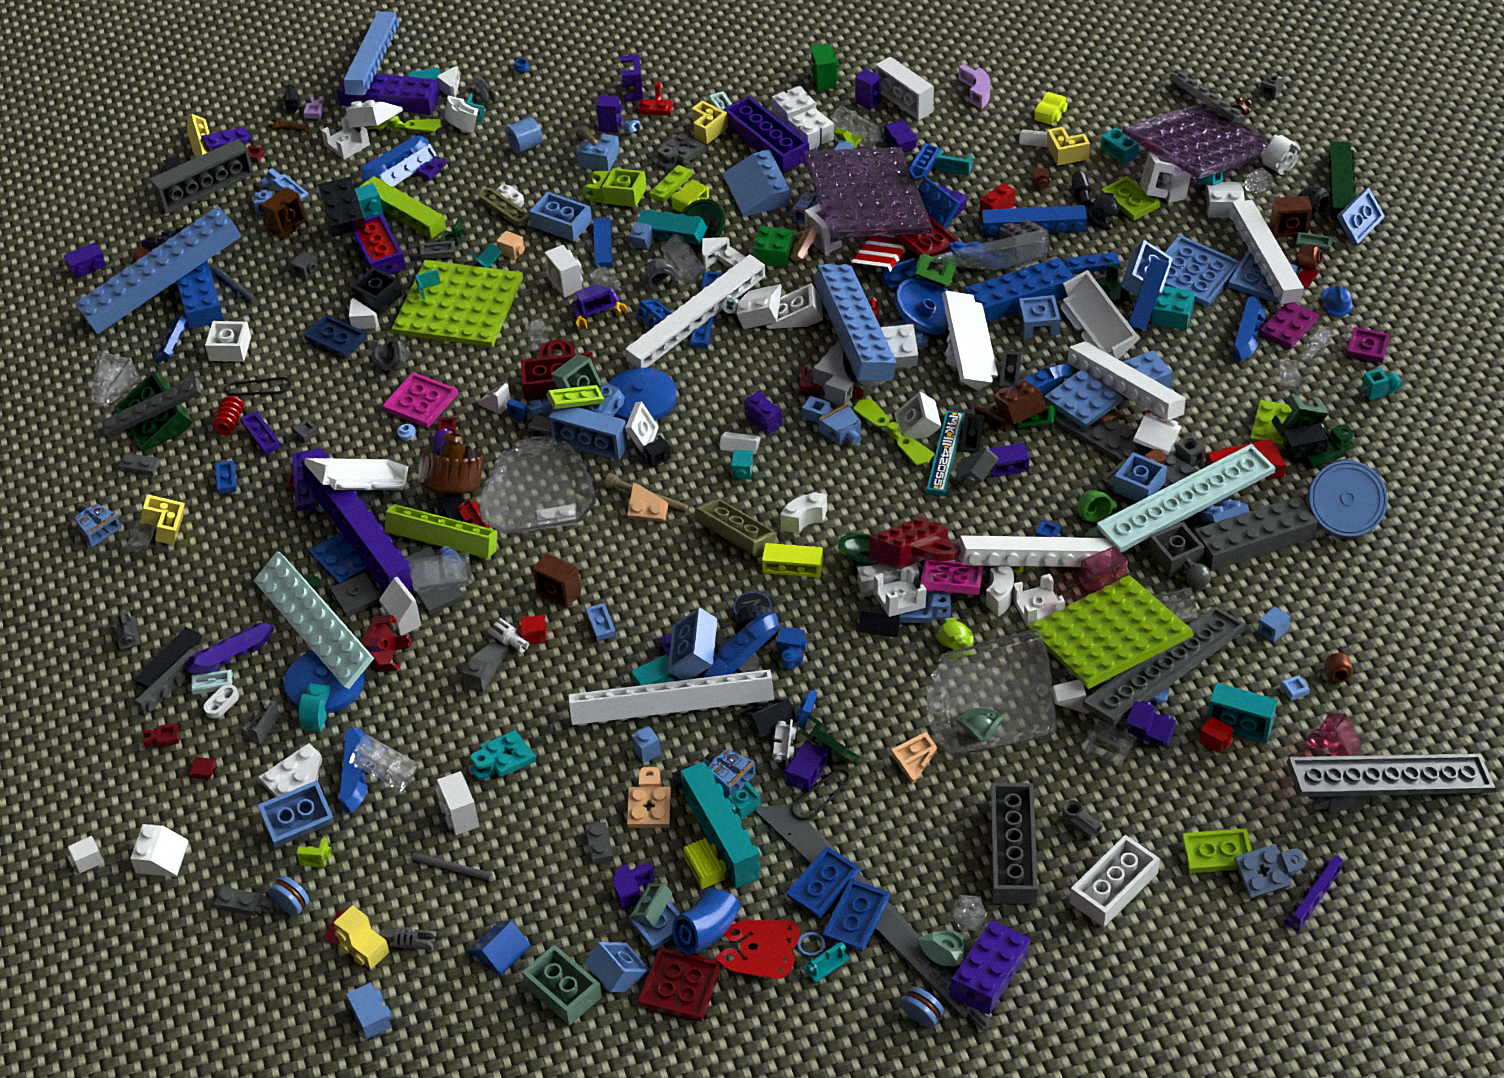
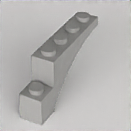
M838 339L836 344L830 347L828 353L822 356L820 362L814 365L812 375L813 383L824 387V399L843 406L852 397L854 382L849 380L845 372L843 360L846 353L840 339Z

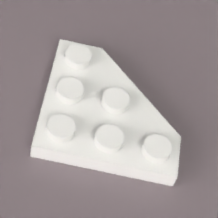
M308 743L259 776V780L274 797L316 780L318 781L319 767L322 763L321 754Z

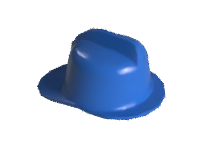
M1338 285L1323 290L1322 300L1324 308L1329 314L1345 316L1351 312L1352 300L1347 289Z

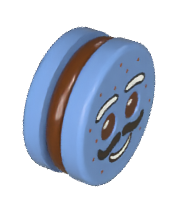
M280 876L268 889L269 896L274 900V903L291 916H298L303 908L309 904L307 893L289 877Z
M911 987L906 996L900 1001L902 1009L909 1017L928 1028H933L944 1014V1008L940 1002L931 994L918 987Z

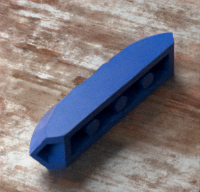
M414 136L364 165L362 170L363 181L366 182L373 176L377 177L429 145V141L423 136Z
M927 143L923 145L909 169V173L915 182L923 180L924 177L928 176L941 148Z
M1254 296L1247 298L1234 345L1233 359L1236 363L1248 358L1258 347L1256 341L1258 332H1255V330L1259 331L1260 323L1265 320V310L1261 302Z
M1068 364L1052 365L1023 380L1039 388L1042 395L1061 385L1065 378L1069 379L1073 376L1072 366Z
M765 613L748 623L713 657L712 666L703 671L701 678L733 674L778 631L779 622L776 613Z
M354 727L346 732L340 789L342 809L347 814L354 812L366 795L368 786L365 785V772H363V768L367 767L366 757L371 753L370 742L361 729Z

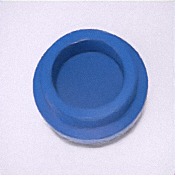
M524 58L517 59L514 64V70L520 73L527 71L530 67Z

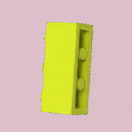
M765 543L762 558L763 573L821 577L823 565L822 547Z

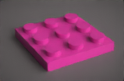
M412 372L382 405L383 411L429 428L458 395V389Z
M925 559L920 585L923 584L927 592L944 591L947 594L957 592L968 596L979 595L984 565H962V562H942Z

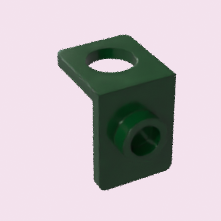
M461 218L457 219L453 232L445 231L440 242L453 241L446 240V237L454 236L455 246L459 245L464 236Z

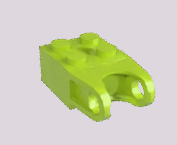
M613 168L612 171H594L590 175L591 184L585 185L581 193L589 201L636 207L647 189L645 172ZM594 176L599 177V178H600V181H599V182L595 181L593 177H594ZM586 190H591L594 195H588Z

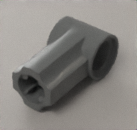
M1076 800L1066 801L1061 816L1062 823L1067 827L1076 828L1090 840L1098 836L1103 825L1082 810L1083 807L1080 802Z

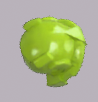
M946 618L945 623L935 635L938 642L952 648V651L945 653L946 661L949 662L958 661L959 657L966 656L974 643L972 631L963 623L955 620V618Z

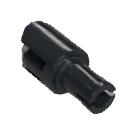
M289 84L285 87L286 92L283 95L284 105L288 112L295 113L300 105V98L298 92L295 91V86Z
M1076 171L1073 173L1071 181L1074 194L1080 198L1081 205L1089 207L1092 201L1089 196L1091 188L1088 179L1083 172Z

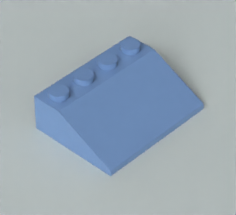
M770 150L753 153L723 173V178L742 217L791 206L790 189Z

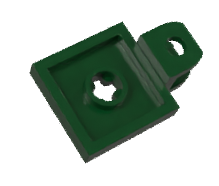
M1348 425L1334 427L1331 429V433L1326 427L1323 428L1328 437L1327 452L1303 457L1312 469L1344 457L1346 451L1352 448L1353 443L1350 439L1354 437V432Z
M808 716V719L816 725L810 734L801 728L798 731L817 745L820 744L846 763L849 760L855 764L860 759L859 755L827 734L828 726L815 717Z

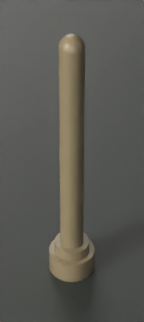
M582 125L577 129V135L581 139L588 140L593 146L598 144V141L591 135V131L587 126Z
M609 473L605 479V487L621 488L632 492L633 485L621 481L618 475ZM652 492L667 501L668 506L684 512L688 510V505Z

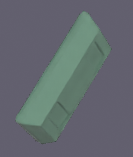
M1298 232L1295 245L1297 247L1316 245L1320 250L1329 251L1333 237Z

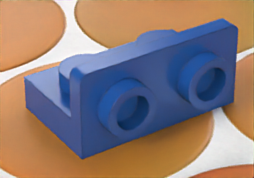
M914 258L896 263L891 272L888 267H883V282L891 293L896 292L903 281L919 278L913 275L916 267V260Z
M656 299L644 300L639 303L636 317L652 329L668 315H671L672 312Z

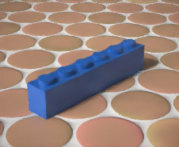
M1085 205L982 210L983 236H999V227H1004L1006 223L1020 224L1022 220H1030V222L1047 229L1048 233L1086 232L1087 216Z

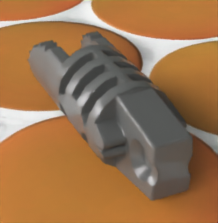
M474 75L473 87L483 101L489 102L490 99L493 103L498 102V96L481 76Z
M393 928L392 930H380L379 935L387 941L389 947L433 950L434 944L427 940H433L436 937V931Z

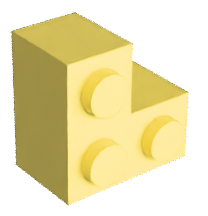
M703 100L692 108L695 139L708 144L728 128L727 112Z
M1064 127L1047 130V147L1057 166L1089 159L1090 142L1085 134L1069 137Z
M147 494L142 510L141 523L157 526L155 541L170 545L175 544L183 519L185 503Z
M352 905L334 921L335 934L339 939L340 949L345 954L350 953L354 956L359 965H365L371 970L389 953L387 941L371 929L368 916Z

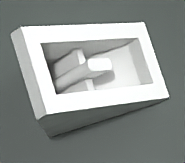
M458 66L437 76L439 89L451 97H456L459 86Z
M702 238L703 267L705 269L718 261V254L730 247L729 238Z
M351 299L349 312L351 326L358 329L379 327L377 314L356 299Z
M504 383L489 391L478 404L497 414H501L507 408V402L510 400L508 385Z
M1080 680L1054 685L1051 688L1055 704L1085 714L1090 712L1083 707V700L1087 697L1084 685Z

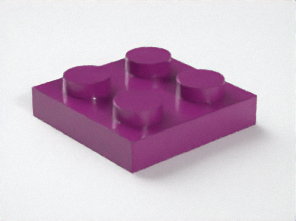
M1354 327L1346 356L1383 363L1390 334Z

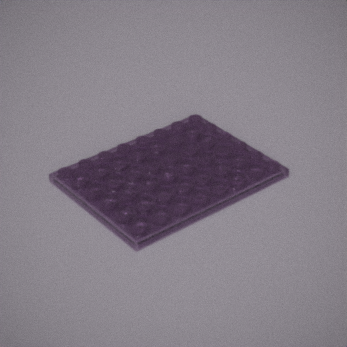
M1205 103L1127 125L1122 130V133L1130 140L1138 142L1140 146L1153 151V154L1161 156L1167 162L1176 165L1180 170L1191 174L1195 179H1201L1261 159V152L1268 147L1271 140L1244 123L1231 122Z
M902 147L804 151L803 157L831 238L932 233V224L916 183L909 173L910 168Z

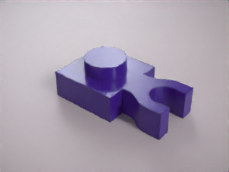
M435 156L432 162L426 161L416 169V173L418 176L430 181L440 173L441 168L446 166V161L444 159L439 161V157Z

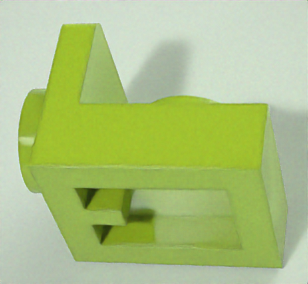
M837 128L833 131L836 139L852 142L853 149L862 141L860 137L851 135L848 130Z
M321 839L319 848L312 846L298 847L296 854L300 866L325 867L327 859L331 857V847L328 846L327 839Z

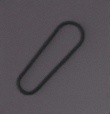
M287 377L232 382L225 387V392L228 395L280 394L288 391L292 386V382ZM279 379L289 382V386L281 391L230 393L227 390L229 386Z
M836 769L793 803L791 808L792 814L800 820L814 818L850 781V773L844 769ZM837 772L847 774V780L813 815L801 817L795 813V806Z

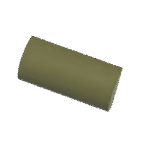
M721 499L695 508L694 519L697 523L754 557L763 556L765 543L773 544L776 539V531Z

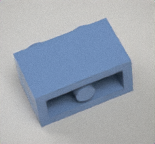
M372 983L346 994L349 1005L366 1039L391 1028L389 1021L392 1018L388 1006L383 1007L381 1002L384 1000L379 989L375 990Z

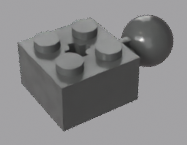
M1184 522L1150 535L1148 552L1169 576L1186 570L1185 578L1187 583L1191 587L1198 589L1205 587L1210 582V570L1207 566L1200 564L1203 562L1205 547Z

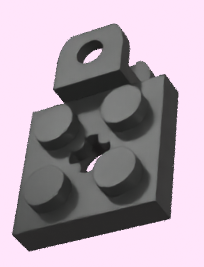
M681 133L660 145L657 154L663 157L658 159L657 165L664 169H670L677 165V161L684 164L706 152V146Z

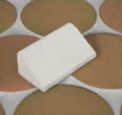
M1023 129L1020 132L1019 143L1047 147V132Z
M725 432L720 439V449L733 452L734 450L753 451V454H756L761 437Z

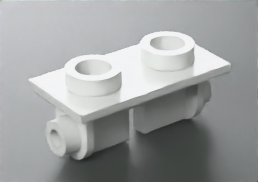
M793 720L790 721V725H786L784 721H778V724L775 725L774 740H781L782 743L774 742L772 757L775 762L786 760V766L789 759H793L794 746H790L791 739L795 740L796 727H792Z

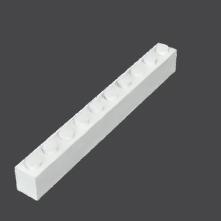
M750 254L746 258L741 259L738 264L728 269L725 274L716 278L713 283L705 287L700 293L693 296L675 312L668 315L650 331L626 348V360L636 368H647L689 336L695 328L698 329L711 316L719 313L723 309L722 304L725 299H737L765 277V264Z
M770 670L569 694L572 725L579 726L593 722L624 721L633 717L646 718L649 715L657 714L664 716L674 712L704 711L714 707L745 706L749 703H767L770 700H774Z

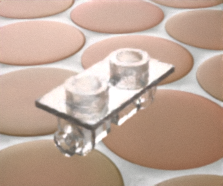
M596 263L598 269L592 271V279L598 285L601 284L603 287L612 288L614 292L616 289L621 292V289L618 287L619 281L614 276H609L611 273L605 266L601 268Z

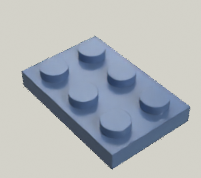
M1369 188L1363 189L1337 215L1352 245L1358 244L1385 217Z

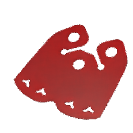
M744 920L732 924L724 934L730 941H738L748 935L749 932H753V935L742 940L740 945V952L748 959L746 961L742 960V957L735 949L728 948L716 955L718 962L734 972L777 979L784 978L790 972L795 961V956L791 949L799 941V929L794 921ZM733 929H738L740 934L732 935L730 932ZM754 943L758 945V948L750 950L748 946ZM731 954L734 956V959L726 961L724 957ZM784 968V970L781 971V974H779L778 969Z

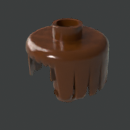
M452 432L444 434L442 437L444 442L441 443L440 461L438 455H433L431 461V453L427 452L425 454L423 447L420 448L418 482L423 487L436 491L437 497L441 498L451 493H470L480 487L483 454L477 448H474L472 455V448L468 445L465 446L464 451V445L461 444L464 438L461 434Z

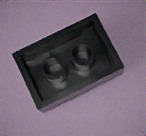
M351 176L317 184L319 198L332 237L366 229L364 215Z

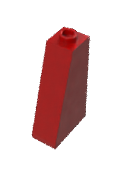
M1267 439L1208 452L1205 467L1250 444L1275 467V473L1265 478H1284L1286 463L1273 440Z

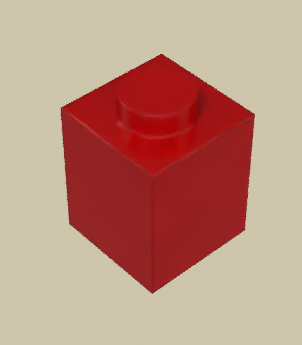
M545 615L521 617V625H518V636L522 637L529 644L547 643Z
M1210 717L1200 730L1199 743L1221 754L1225 747L1229 748L1233 742V727Z

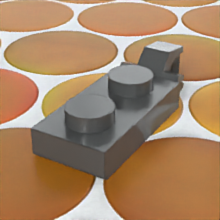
M223 886L214 902L217 909L256 916L260 912L273 914L276 908L274 900L268 899L265 895Z

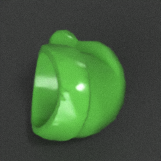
M1096 490L1083 493L1077 502L1078 514L1087 522H1100L1109 517L1112 510L1117 508V503L1111 500L1107 494Z

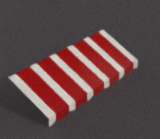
M891 214L884 218L851 262L888 267L891 272L908 248L889 232L890 228L917 217Z

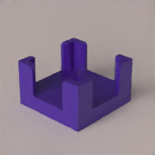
M639 55L620 56L621 63H634V70L621 71L623 86H636V93L624 94V102L643 99Z

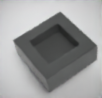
M308 419L293 427L294 433L304 442L319 433L318 427Z

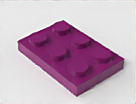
M1285 303L1260 329V335L1288 349H1292L1318 321L1319 314L1295 303Z

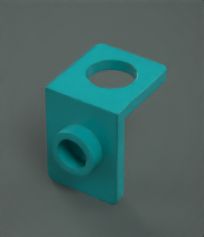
M470 93L468 100L464 102L480 110V115L477 116L476 120L482 121L485 107L473 104V94Z
M490 243L478 258L470 251L468 254L485 268H489L502 251Z
M435 269L415 275L417 289L424 300L423 288L440 283L438 270Z

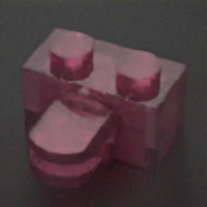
M1328 713L1320 728H1313L1307 737V742L1312 748L1328 749L1331 756H1356L1363 745L1347 714Z

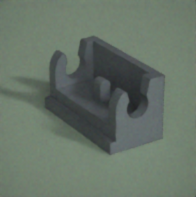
M264 699L260 701L261 709L249 727L244 726L242 728L243 740L261 745L280 716L277 703L273 700L269 702V706L266 705Z

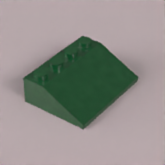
M152 371L115 406V409L119 413L170 389L171 386L166 379ZM179 404L128 428L140 450L145 451L181 435L194 422L183 405Z

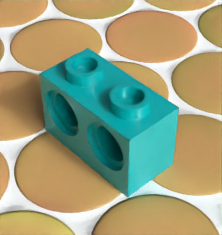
M1115 127L1101 136L1100 149L1121 163L1126 164L1138 156L1139 142Z

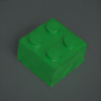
M830 43L811 46V72L817 90L837 88L836 82L839 81V75L836 69L839 68L838 59H835L834 49H831Z
M760 226L752 248L753 257L767 266L787 268L790 260L789 257L793 250L794 230Z

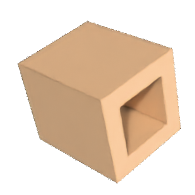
M505 231L496 241L497 248L502 251L501 255L514 260L525 250L523 237Z

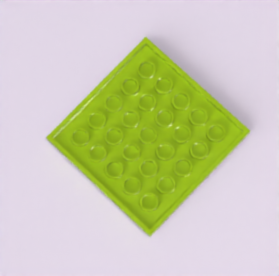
M424 260L418 274L437 269L440 283L423 288L425 295L423 300L417 289L415 279L394 322L392 334L493 348L523 280V272Z
M1130 575L1071 603L1061 611H1055L1028 625L1029 632L1088 689L1193 636V631L1188 625Z

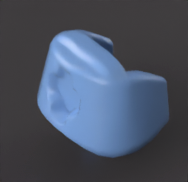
M630 120L623 126V130L628 135L641 129L638 120Z

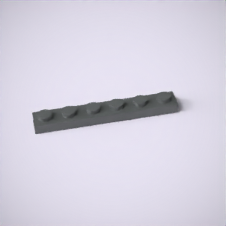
M1171 73L1169 79L1231 122L1244 123L1246 117L1241 114L1239 109L1232 108L1230 103L1220 100L1219 96L1210 93L1208 88L1198 85L1196 80L1189 79L1186 73Z
M196 377L191 378L104 419V434L109 438L201 395L199 379Z

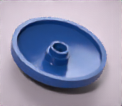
M911 278L903 281L895 293L894 301L898 312L909 324H913L916 329L928 334H949L950 330H948L949 325L942 293L949 290L937 282L924 278Z
M634 368L616 375L608 383L619 388L625 396L622 407L614 415L615 418L623 419L625 422H628L636 402L642 401L654 421L666 416L673 409L677 401L674 381L667 374L656 369Z
M312 650L303 654L291 664L285 675L284 687L289 701L299 709L302 694L307 693L310 683L330 686L331 692L325 704L326 714L344 709L358 698L365 684V674L363 672L351 688L348 689L340 683Z

